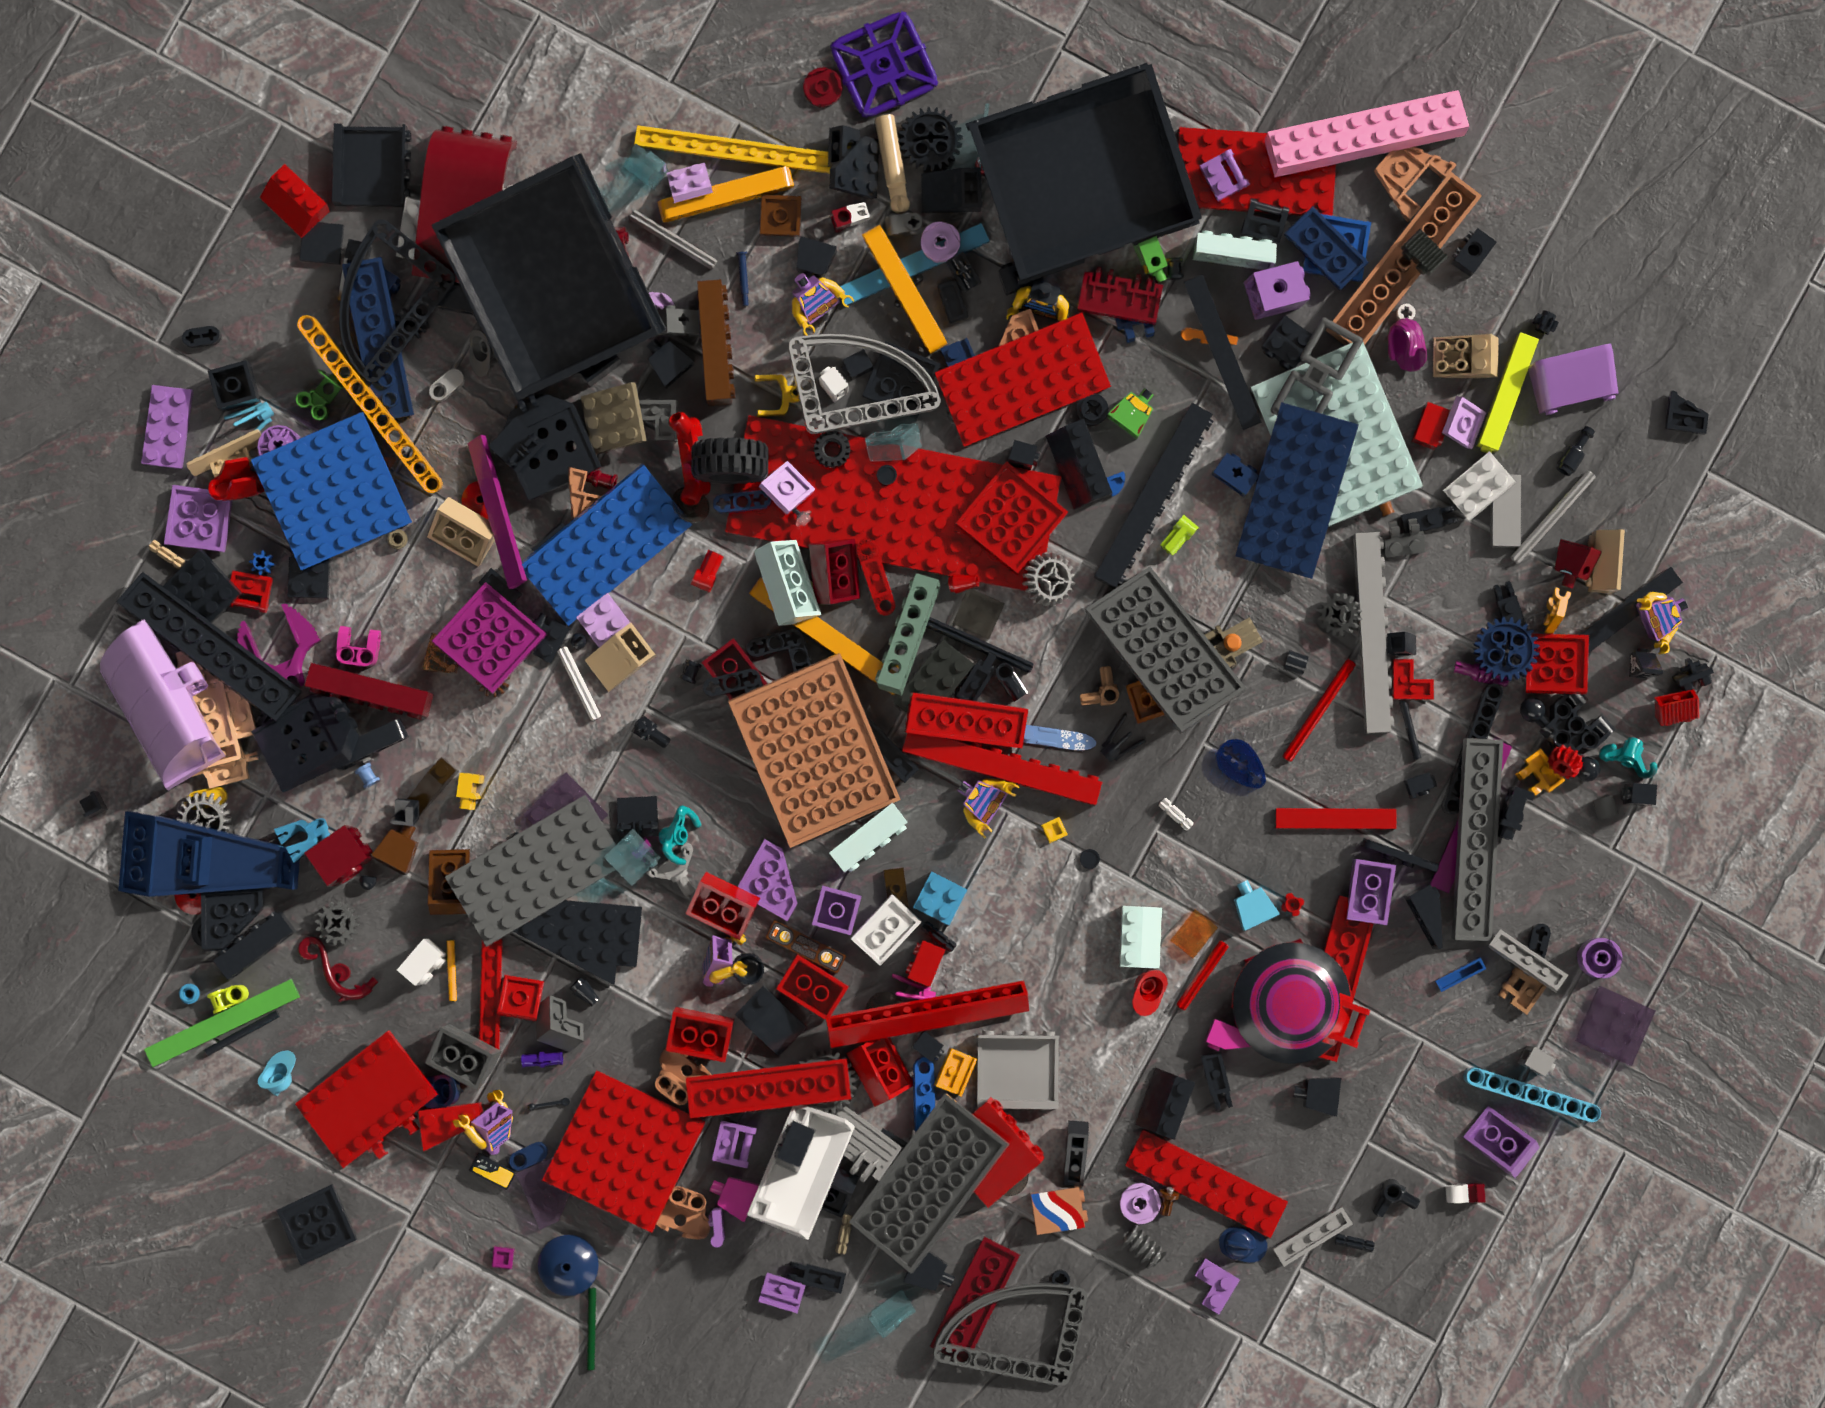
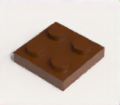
M762 195L760 235L800 237L802 197Z

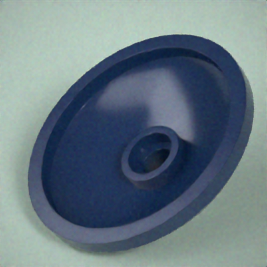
M562 1235L552 1239L542 1249L538 1259V1272L541 1281L550 1291L558 1295L574 1296L586 1291L593 1284L598 1274L599 1261L595 1249L587 1240L576 1235ZM568 1263L571 1267L570 1270H565L563 1265Z

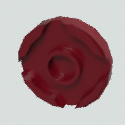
M825 67L816 68L809 72L803 84L804 95L808 102L821 108L830 107L835 104L841 97L843 90L839 75Z

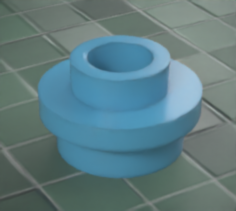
M186 984L179 991L181 1001L186 1004L195 1003L200 996V991L194 984ZM188 990H191L193 992V996L191 998L187 996Z

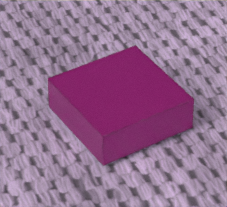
M494 1246L491 1267L512 1269L515 1248Z

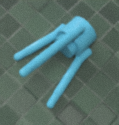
M266 401L227 415L224 419L227 420L254 411V413L233 423V426H238L257 416L259 421L264 420L256 428L260 431L266 424L272 421L271 417L275 414Z

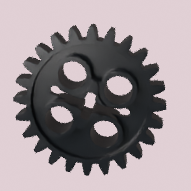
M928 107L927 112L924 113L920 108L919 115L912 112L913 119L906 117L908 125L902 124V128L905 131H899V135L904 138L899 139V144L904 145L900 147V151H906L904 159L910 157V165L916 162V169L922 165L924 172L927 170V167H930L931 171L934 172V168L937 166L941 171L942 164L949 167L948 160L955 162L953 154H960L957 148L962 147V143L958 142L963 139V135L958 134L961 132V127L955 128L958 121L951 122L952 114L946 117V110H943L940 114L938 113V107L935 108L934 112H931L930 107ZM942 125L945 127V131L938 133L934 128ZM921 126L926 131L923 134H917L915 128ZM928 136H932L933 143H929ZM944 145L947 149L941 153L936 150V147ZM919 146H924L927 151L920 154L916 149Z

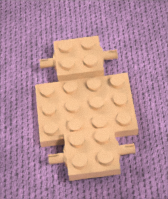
M182 652L176 653L177 669L185 664L194 662ZM195 663L208 687L193 696V699L216 743L224 752L225 757L192 777L204 774L207 778L209 789L250 779L247 769L248 762L259 760V756H257V751L245 754L239 739L254 736L251 731L256 729L251 704Z

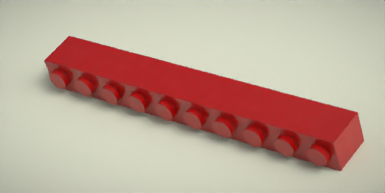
M907 733L902 750L904 753L1094 806L1097 804L1102 782L1098 781L1099 777L1087 774V777L1079 775V771L1068 769L1065 772L1060 770V766L1050 763L1047 767L1040 765L1041 761L1032 758H1029V761L1022 760V756L1015 753H1010L1009 756L1004 755L1002 750L993 747L990 750L982 748V744L971 742V745L963 743V740H950L941 737Z
M1023 980L825 1017L830 1047H840L1028 1012L1029 999Z

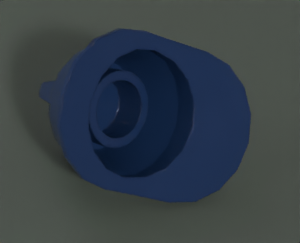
M448 1075L427 1077L426 1079L438 1095L424 1106L427 1108L448 1107L459 1100L460 1094L464 1090L460 1088L459 1083Z
M1231 1227L1226 1229L1219 1239L1222 1253L1234 1260L1254 1263L1261 1260L1267 1252L1265 1237L1254 1230Z

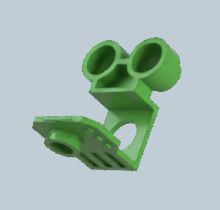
M318 369L325 378L315 390H311L309 393L304 391L298 393L296 403L303 408L312 406V417L322 421L329 414L326 405L331 403L343 388V385L335 375H330L326 371ZM326 383H331L334 386V392L330 395L325 394L323 391ZM305 396L309 398V401L306 404L303 403V398ZM320 409L324 410L323 416L318 415Z

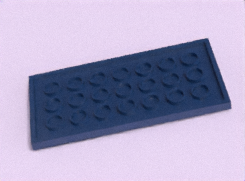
M1281 402L1236 551V557L1313 579L1359 424Z

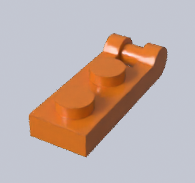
M1193 328L1181 330V337L1184 340L1189 341L1192 338H1198L1200 343L1208 344L1203 330ZM1227 334L1231 346L1232 344L1237 345L1238 337Z

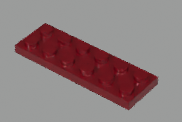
M985 1236L983 1237L930 1347L934 1348L936 1338L942 1327L961 1307L983 1294L1005 1287L1020 1257L1019 1253ZM998 1301L988 1304L966 1317L952 1332L947 1343L975 1348ZM942 1347V1350L940 1352L946 1355H950L951 1358H953V1352L955 1349H952V1353H949L945 1351L944 1347ZM960 1351L957 1354V1360L960 1362H964L968 1357L965 1351Z

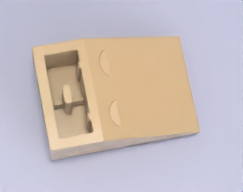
M1492 334L1435 337L1433 341V377H1498V337Z
M629 623L586 658L585 661L607 691L610 692L654 659L656 654L634 625Z

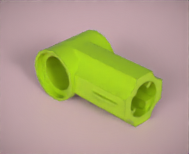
M1183 515L1160 546L1173 556L1199 527Z

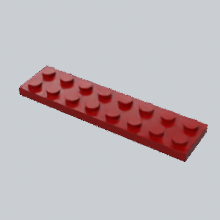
M1339 895L1324 952L1329 954L1344 971L1350 985L1353 1003L1374 923L1347 919L1348 898ZM1337 1042L1335 1046L1320 1057L1337 1062L1342 1043Z
M847 1058L686 1078L690 1118L852 1099Z
M1142 1129L1125 1166L1167 1187H1172L1175 1191L1269 1238L1272 1237L1288 1204V1201Z

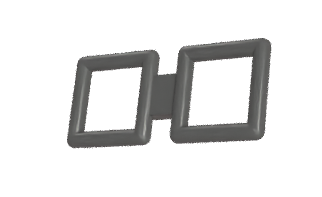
M1321 318L1300 355V359L1310 365L1305 375L1297 371L1290 373L1270 409L1271 413L1277 416L1281 402H1284L1296 380L1323 395L1314 411L1323 414L1333 396V392L1323 386L1328 375L1336 380L1343 378L1363 343V339L1329 319ZM1325 327L1353 342L1338 371L1310 356Z

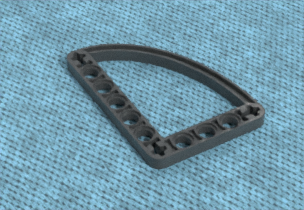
M1028 1283L1013 1285L983 1294L968 1302L948 1319L936 1338L933 1355L941 1363L1064 1386L1071 1377L1087 1302V1293L1079 1286ZM1077 1291L1082 1295V1298H1078L1077 1305L1081 1306L1080 1309L1070 1306V1304L1075 1305V1298L1072 1296L1077 1294ZM1028 1294L1067 1295L1053 1364L947 1343L952 1332L966 1317L988 1304ZM1071 1311H1077L1079 1314L1078 1319L1074 1322L1068 1320V1314ZM1066 1331L1074 1332V1339L1072 1341L1064 1340V1333ZM942 1347H944L946 1352L952 1353V1349H955L953 1360H950L951 1356L946 1354L943 1355V1358H940L937 1351H941ZM960 1351H965L968 1354L964 1362L957 1360V1354ZM1062 1351H1069L1070 1358L1067 1361L1060 1360L1059 1355ZM980 1355L987 1357V1363L983 1366L976 1363V1359ZM999 1359L1007 1361L1005 1369H997L996 1363ZM1019 1363H1025L1027 1366L1026 1371L1022 1374L1016 1372V1366ZM1038 1367L1046 1368L1044 1377L1036 1376L1035 1371ZM1050 1368H1052V1372L1055 1374H1060V1371H1062L1065 1378H1061L1058 1381L1056 1376L1051 1375V1380H1049Z

